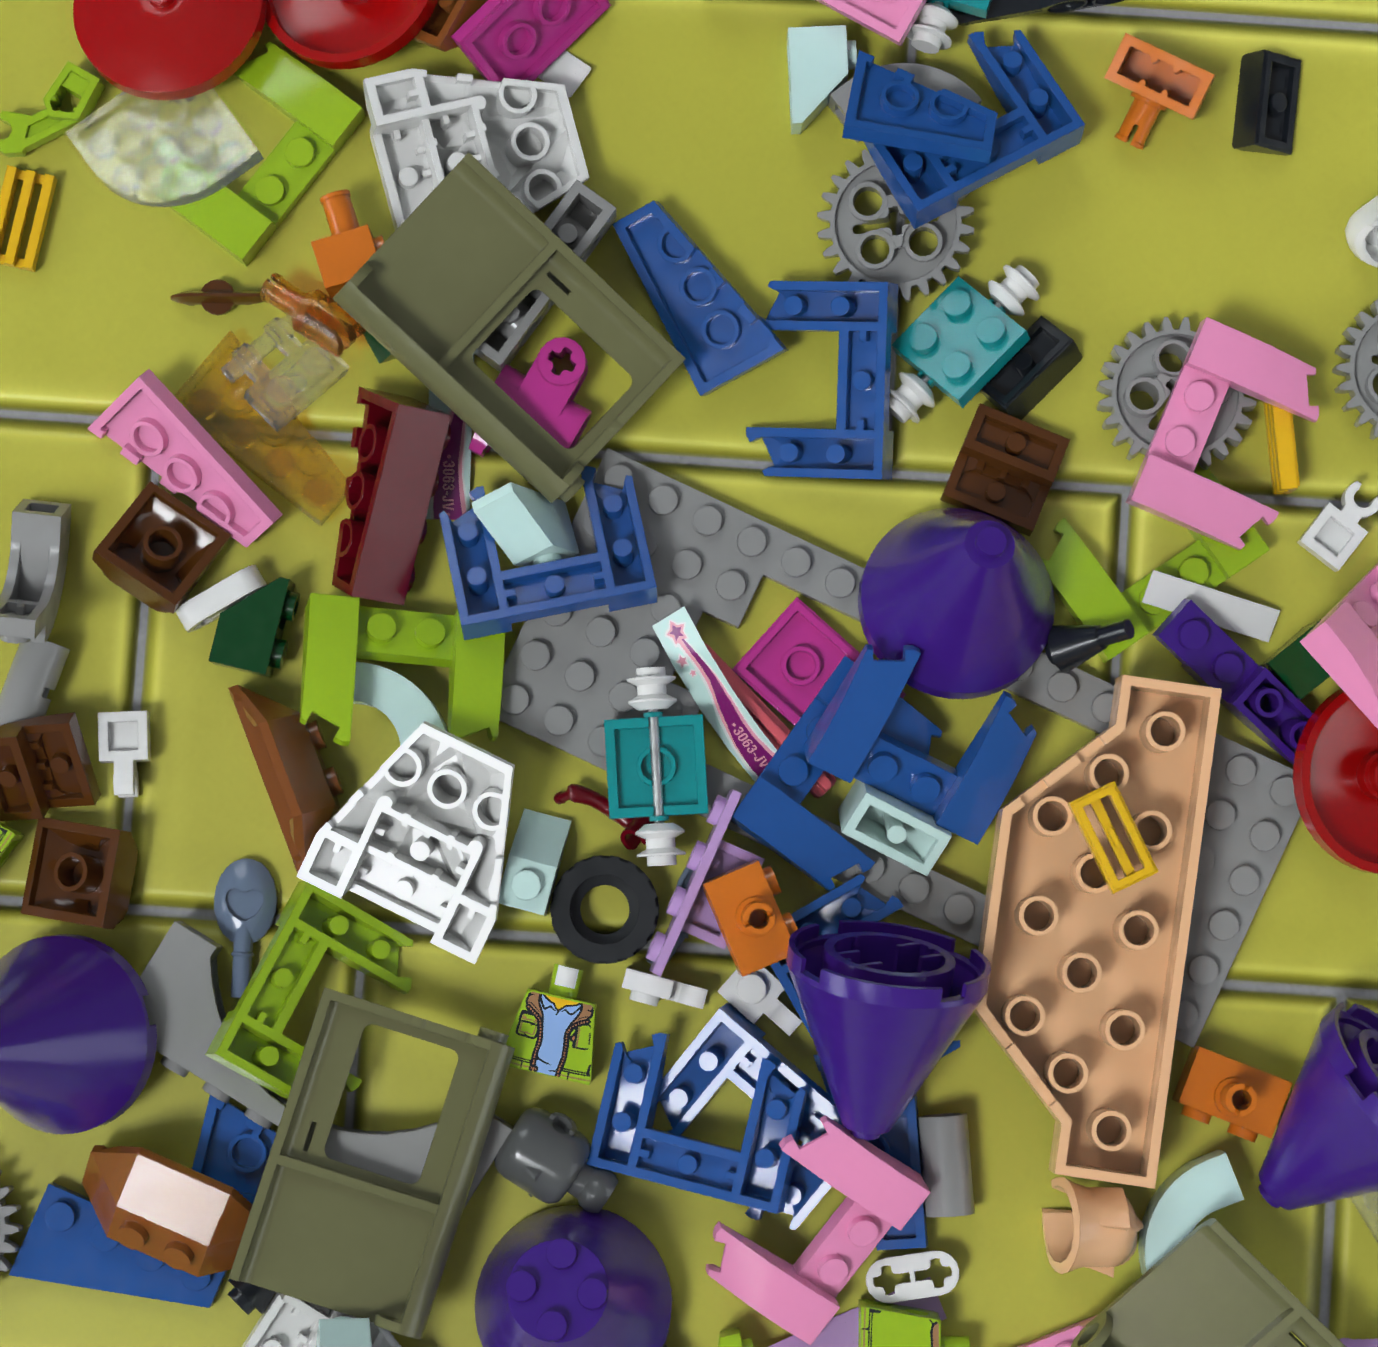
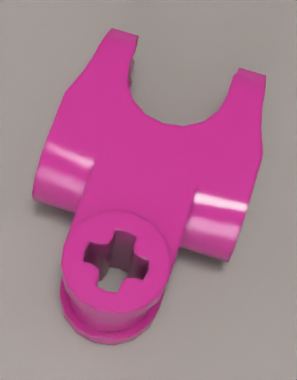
M559 337L546 342L540 349L527 375L507 364L494 382L565 448H572L577 444L591 418V410L573 401L586 379L588 361L582 347L572 339ZM566 354H570V360L575 369L572 372L563 370L560 375H556L555 366L551 361L554 357L563 359ZM474 432L469 449L483 458L490 451L491 447Z

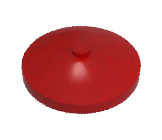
M74 0L73 3L74 28L78 41L98 73L110 84L128 94L140 98L163 101L179 100L204 93L232 76L245 63L256 47L264 28L267 13V0Z
M267 0L266 22L275 36L301 59L328 69H355L382 61L406 46L425 26L438 0Z
M1339 689L1315 710L1302 731L1293 764L1294 795L1299 813L1307 830L1323 850L1342 864L1353 869L1378 874V729L1342 689Z

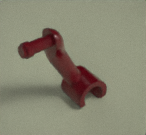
M570 784L567 787V791L558 792L554 795L556 804H563L571 800L574 803L591 806L609 817L608 798L590 788L578 784ZM649 817L612 819L625 828L620 838L622 844L629 850L636 849L641 842L646 845V839L635 835V832L645 824H655L654 822H649Z

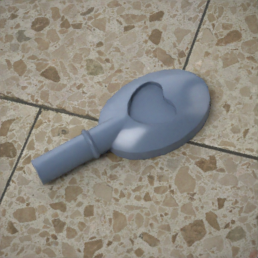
M248 858L234 861L226 867L219 878L214 896V911L218 926L222 933L233 942V952L231 953L233 956L231 997L241 998L251 979L252 957L255 955L253 953V943L262 939L272 927L278 904L276 884L269 869L261 862Z

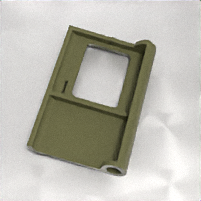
M469 152L332 298L550 503H553L558 498H561L566 503L585 483V480L579 476L585 466L686 359ZM533 290L543 292L614 359L632 379L629 389L572 448H565L559 444L473 362L475 350Z
M324 987L229 1279L249 1283L357 1318H369L370 1322H373L374 1325L407 1337L422 1339L515 1048L506 1045L509 1035L480 1027L478 1036ZM371 1024L450 1048L458 1055V1062L421 1176L417 1182L412 1184L333 1160L325 1154V1145L362 1032L366 1026Z
M1215 1218L1203 1222L1091 1320L1079 1332L1071 1344V1347H1305L1297 1339L1299 1338L1307 1347L1346 1346Z

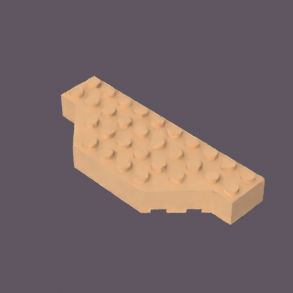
M1121 675L1115 678L1109 727L997 812L978 951L989 960L991 974L988 991L974 1010V1013L1055 1119L1048 1168L1054 1174L1155 1189L1222 693L1220 688L1130 675ZM1115 781L1159 872L1119 892L1111 894L1067 803ZM1109 797L1101 798L1100 800L1135 872L1142 869L1143 866ZM1091 805L1083 807L1117 879L1125 877Z

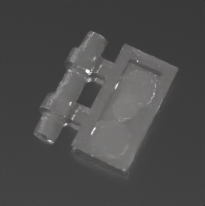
M292 309L282 318L275 317L264 326L265 332L250 345L243 343L232 352L233 359L221 368L224 376L232 383L244 374L254 382L245 391L243 398L276 432L280 431L344 377L349 369V365L316 332L303 343L294 336V333L305 324L304 318L295 309ZM275 348H278L285 358L270 370L263 363L262 359Z

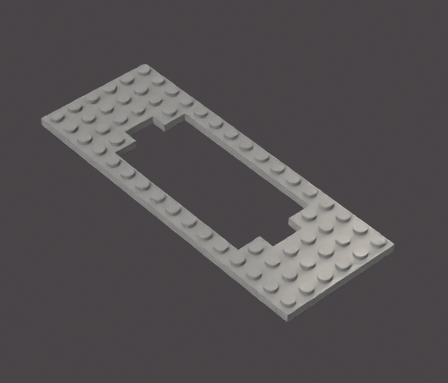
M607 448L596 471L594 483L623 489L626 475L632 476L656 581L658 602L609 612L608 605L525 621L504 664L499 721L607 771L604 720L643 718V713L648 712L638 711L628 704L629 700L637 696V686L628 683L626 679L635 678L637 668L665 667L666 676H673L675 668L652 625L685 606L695 626H697L702 613H705L738 629L762 577L860 622L858 592L864 568ZM584 496L571 524L580 552L577 556L596 553L586 498ZM1044 652L1020 676L1018 681L1004 689L1097 734L1102 733L1109 727L1114 685L1078 668H1074L1070 672H1063L1049 661ZM672 682L666 684L667 694L677 698V702L669 709L658 710V712H663V716L697 715L700 709L687 689ZM1217 733L1175 1040L1193 1048L1300 817L1294 795L1293 769ZM706 764L708 812H710L717 795L726 798L728 791L732 789L742 793L736 806L737 808L752 785ZM698 814L705 818L708 816V814ZM815 815L875 861L873 867L864 873H861L856 864L832 878L846 883L862 874L866 879L861 888L876 898L887 903L893 895L904 906L900 910L979 947L986 895L933 870L929 872L928 876H925L841 833L840 826ZM731 821L729 822L728 829L760 843Z

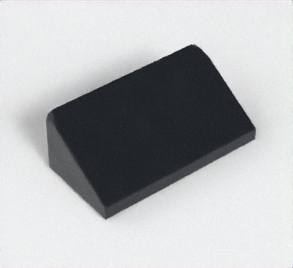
M1268 50L1252 52L1242 56L1232 147L1234 149L1284 156L1292 155L1301 60Z
M1042 315L1027 330L1030 340L980 390L1001 412L1021 420L1082 359V354L1075 341Z

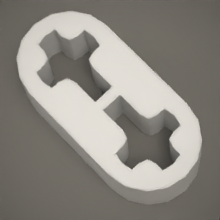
M251 565L186 601L178 607L175 613L187 633H190L215 621L220 617L221 612L267 584L256 565Z
M939 1250L886 1257L877 1260L870 1266L866 1274V1286L869 1293L876 1300L883 1303L941 1296L949 1293L956 1286L959 1280V1267L951 1254ZM940 1258L942 1266L951 1267L952 1275L944 1278V1286L935 1287L932 1279L916 1281L915 1271L929 1269L931 1267V1259ZM883 1266H891L894 1274L909 1272L911 1282L895 1285V1293L888 1295L884 1287L875 1286L874 1277L882 1275Z

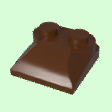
M150 481L94 550L92 560L111 582L150 608L159 612L174 614L179 606L188 601L190 592L228 543L231 534Z
M45 817L44 819H38L21 914L113 930L124 919L130 902L138 858V848L132 833Z

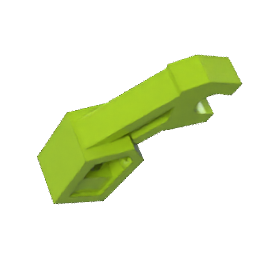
M68 61L43 98L46 109L32 116L2 110L0 120L10 125L12 131L7 138L0 139V153L8 158L25 157L28 152L77 127H85L105 89V85L98 77ZM67 92L80 99L77 107L73 108V112H65L60 109L56 111L57 107L62 106L61 101Z

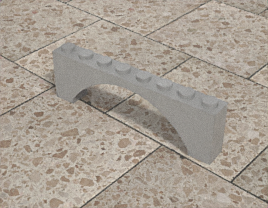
M174 921L140 976L149 994L142 996L147 1009L150 1025L156 1024L157 1028L156 1051L164 1055L160 1063L182 1077H186L188 1072H191L206 1081L202 1089L216 1099L228 1103L230 1098H233L248 1107L244 1115L266 1129H270L272 1124L279 1126L287 1102L284 1098L205 1055L226 1017L219 987L217 956L223 946L183 921ZM495 1114L464 1209L514 1127ZM438 1122L418 1128L395 1131H365L332 1124L325 1145V1154L333 1160L412 1184L417 1182L421 1176Z

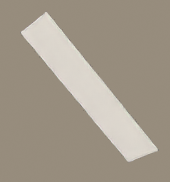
M1155 570L1152 572L1142 600L1143 603L1173 612L1184 599H1190L1219 627L1268 643L1280 610Z

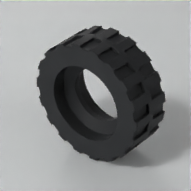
M599 855L577 862L561 876L552 893L553 896L550 903L552 926L560 942L578 958L592 963L611 964L634 956L649 942L657 926L659 903L651 880L638 866L620 857ZM600 885L616 887L626 896L629 903V916L626 923L621 929L611 934H599L590 930L581 917L580 907L584 896L589 890Z

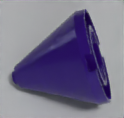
M941 508L925 511L902 521L879 541L862 573L858 592V611L864 635L868 644L873 646V652L879 660H901L904 645H914L920 649L921 655L906 684L936 697L974 699L997 693L1018 681L1020 676L1034 664L1045 648L1048 634L1053 627L1055 598L1050 576L1042 559L1033 546L1019 532L1003 521L985 513L963 508Z
M839 920L838 933L818 935L819 924L807 925L796 930L789 938L787 966L842 1125L850 1129V1134L856 1138L875 1140L880 1137V1134L887 1133L892 1129L986 995L989 987L991 964L986 956L977 949H971L970 959L954 952L955 938L918 927L879 921Z
M59 934L24 942L0 959V1107L26 1126L46 1133L74 1134L105 1125L122 1115L135 1102L148 1081L157 1048L156 1024L150 1025L147 1009L142 997L149 994L134 968L114 949L90 937Z
M1341 1002L1321 1019L1258 1174L1261 1182L1259 1191L1263 1198L1274 1208L1282 1207L1291 1211L1378 1192V1014L1362 1005L1355 1003L1345 1012L1342 1010L1346 1006Z

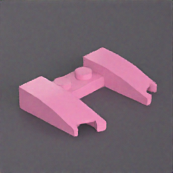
M1206 317L1199 324L1125 503L1232 548L1241 550L1245 544L1240 536L1260 519L1267 526L1270 525L1277 518L1279 512L1194 473L1203 448L1229 387L1315 423L1319 417V406H1309L1307 376H1315L1316 368L1254 337Z
M1377 563L1320 620L1300 643L1378 729Z
M825 1115L819 1118L826 1130L825 1134L803 1146H799L796 1143L792 1134L784 1137L779 1143L783 1152L847 1196L801 1256L792 1265L718 1221L713 1230V1238L715 1241L725 1244L721 1266L706 1264L708 1276L757 1312L809 1345L814 1342L840 1309L836 1299L837 1295L891 1226L901 1231L931 1193L920 1173L868 1141L852 1136L850 1130Z

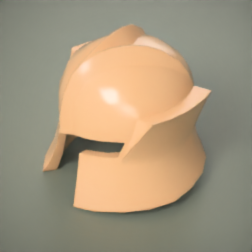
M1065 1177L1052 1179V1188L1067 1194L1072 1210L1042 1208V1227L1049 1264L1060 1274L1085 1267L1114 1278V1267L1123 1265L1130 1260L1136 1251L1137 1232L1144 1227L1142 1221L1136 1216L1128 1198H1126L1123 1188L1086 1187L1076 1184Z

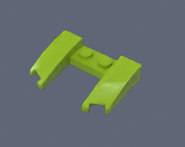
M271 41L265 43L268 50L267 53L244 63L233 75L295 123L239 194H235L165 141L160 146L158 154L160 159L167 160L161 187H151V193L246 267L366 117L360 105Z
M1197 463L1194 473L1222 485L1209 468L1204 471ZM1063 518L1057 523L1053 531L1061 535L1062 538L1050 560L1041 559L1050 576L1053 590L1077 625L1105 626L1126 619L1130 620L1133 624L1135 634L1132 639L1108 645L1106 649L1098 653L1102 661L1106 663L1160 626L1172 612L1142 602L1152 572L1123 592H1120L1068 521ZM1253 526L1240 536L1245 544L1241 550L1189 530L1196 542L1156 568L1155 571L1214 589L1270 549Z
M310 593L305 608L300 723L306 725L311 714L314 713L339 727L333 742L341 746H349L356 659L449 668L447 732L459 738H464L487 729V736L490 742L497 739L503 685L505 633L464 640L458 608L454 615L366 607L359 606V597Z
M300 881L296 885L275 924L278 926V929L235 1009L228 1011L205 1054L207 1057L288 1099L305 1047L284 1036L282 1032L324 953L403 994L409 992L412 984V978L398 977L399 947H412V939L343 898L340 899L306 881ZM349 1073L344 1088L347 1092H353L360 1086L362 1080Z

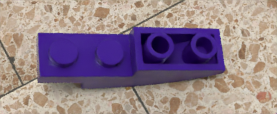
M1184 599L1152 635L1182 663L1181 667L1201 686L1222 689L1220 703L1293 765L1298 741L1313 713L1266 667L1259 666L1192 600Z

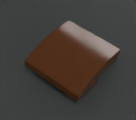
M980 403L940 500L958 508L988 514L1008 524L1017 532L1030 537L1050 487L1055 480L1070 439Z
M75 712L39 716L0 725V821L44 819L49 808L96 805L101 792Z

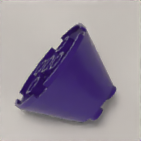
M580 1205L558 1206L535 1213L522 1220L510 1229L495 1245L482 1268L475 1294V1321L483 1347H664L669 1334L668 1329L673 1301L672 1288L666 1266L659 1252L645 1234L634 1224L604 1209H601L599 1213H590L585 1211Z

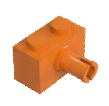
M1125 33L1104 78L1131 90V96L1135 98L1118 133L1116 132L1114 137L1126 143L1135 125H1138L1130 145L1143 150L1147 137L1161 110L1166 111L1169 108L1195 120L1216 75Z
M348 189L334 191L320 198L331 236L311 242L325 289L331 299L385 242L382 235L373 237L368 224L359 226ZM332 299L335 306H338V304Z
M752 860L703 881L701 886L739 975L744 977L787 958L789 938L798 928L790 912L781 914L774 896L782 892L770 865L762 868L758 860Z
M1195 1045L1194 1048L1191 1047L1172 1100L1184 1104L1181 1111L1182 1115L1208 1125L1212 1116L1230 1122L1227 1130L1228 1133L1255 1143L1258 1134L1272 1139L1292 1082Z

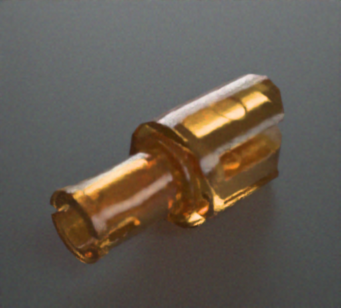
M278 273L272 274L271 280L267 279L261 288L260 299L292 317L294 331L337 358L356 341V338L366 332L332 297L319 289L306 293Z

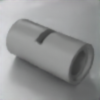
M46 641L45 644L34 642L19 643L0 693V725L46 715L51 702L47 695L50 689L55 691L70 649Z
M967 1113L918 1116L922 1178L931 1192L924 1200L925 1216L956 1217L974 1214Z

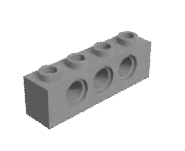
M576 180L544 224L585 262L616 221V207L579 180ZM540 290L531 291L475 350L474 354L501 372L505 365H510L554 303Z

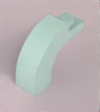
M356 662L353 704L367 705L382 711L394 725L399 737L400 746L424 721L448 731L441 714L433 702L411 681L390 669L374 664Z
M1218 1149L1187 1162L1173 1172L1159 1186L1146 1208L1142 1219L1144 1227L1139 1232L1138 1252L1142 1275L1188 1236L1204 1217L1216 1210L1244 1200L1226 1152Z

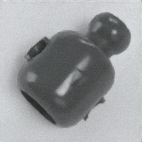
M532 1107L526 1109L521 1114L494 1159L495 1167L499 1174L529 1193L528 1195L531 1198L535 1197L545 1203L554 1204L559 1202L568 1192L577 1198L579 1205L585 1211L590 1213H599L619 1182L612 1171L587 1165L586 1161L591 1148L590 1143L577 1130L576 1123L570 1117L559 1112L551 1114L542 1108Z

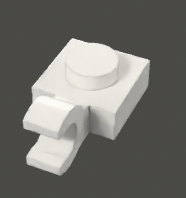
M147 710L98 713L99 762L114 763L113 789L114 795H118L119 798L139 797V778L136 762L151 761L150 713Z
M765 968L744 977L739 975L736 969L717 991L753 1024L765 1014L790 1036L802 1023V1020L777 999L784 991V988L780 981Z

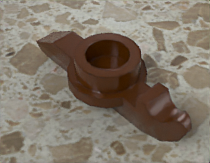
M217 279L205 284L201 291L177 293L171 296V300L189 306L202 305L208 313L219 316L231 311L234 305L262 303L263 291H234L229 283Z

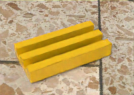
M7 165L0 193V253L18 181H22L23 185L6 254H0L1 265L35 272L58 180L55 176L37 174L36 171L27 169L24 171ZM40 185L42 188L25 258H18L17 255L34 186Z
M1263 402L1273 495L1290 494L1300 486L1293 414Z
M1115 781L1067 803L1111 894L1119 892L1159 872ZM1103 797H1109L1143 866L1142 869L1136 872L1100 800ZM1089 804L1125 877L1119 880L1083 807Z

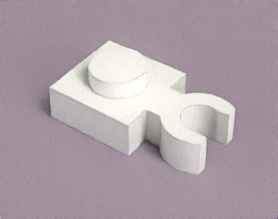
M1358 481L1352 483L1344 490L1341 497L1342 508L1340 510L1330 502L1326 504L1297 541L1301 547L1334 572L1341 569L1368 533V531L1357 524L1359 520L1368 518L1378 511V496L1366 508L1359 507L1355 503L1354 495L1362 485Z
M628 967L622 983V988L631 990L630 1000L656 1007L658 1006L659 999L662 998L703 1009L708 989Z

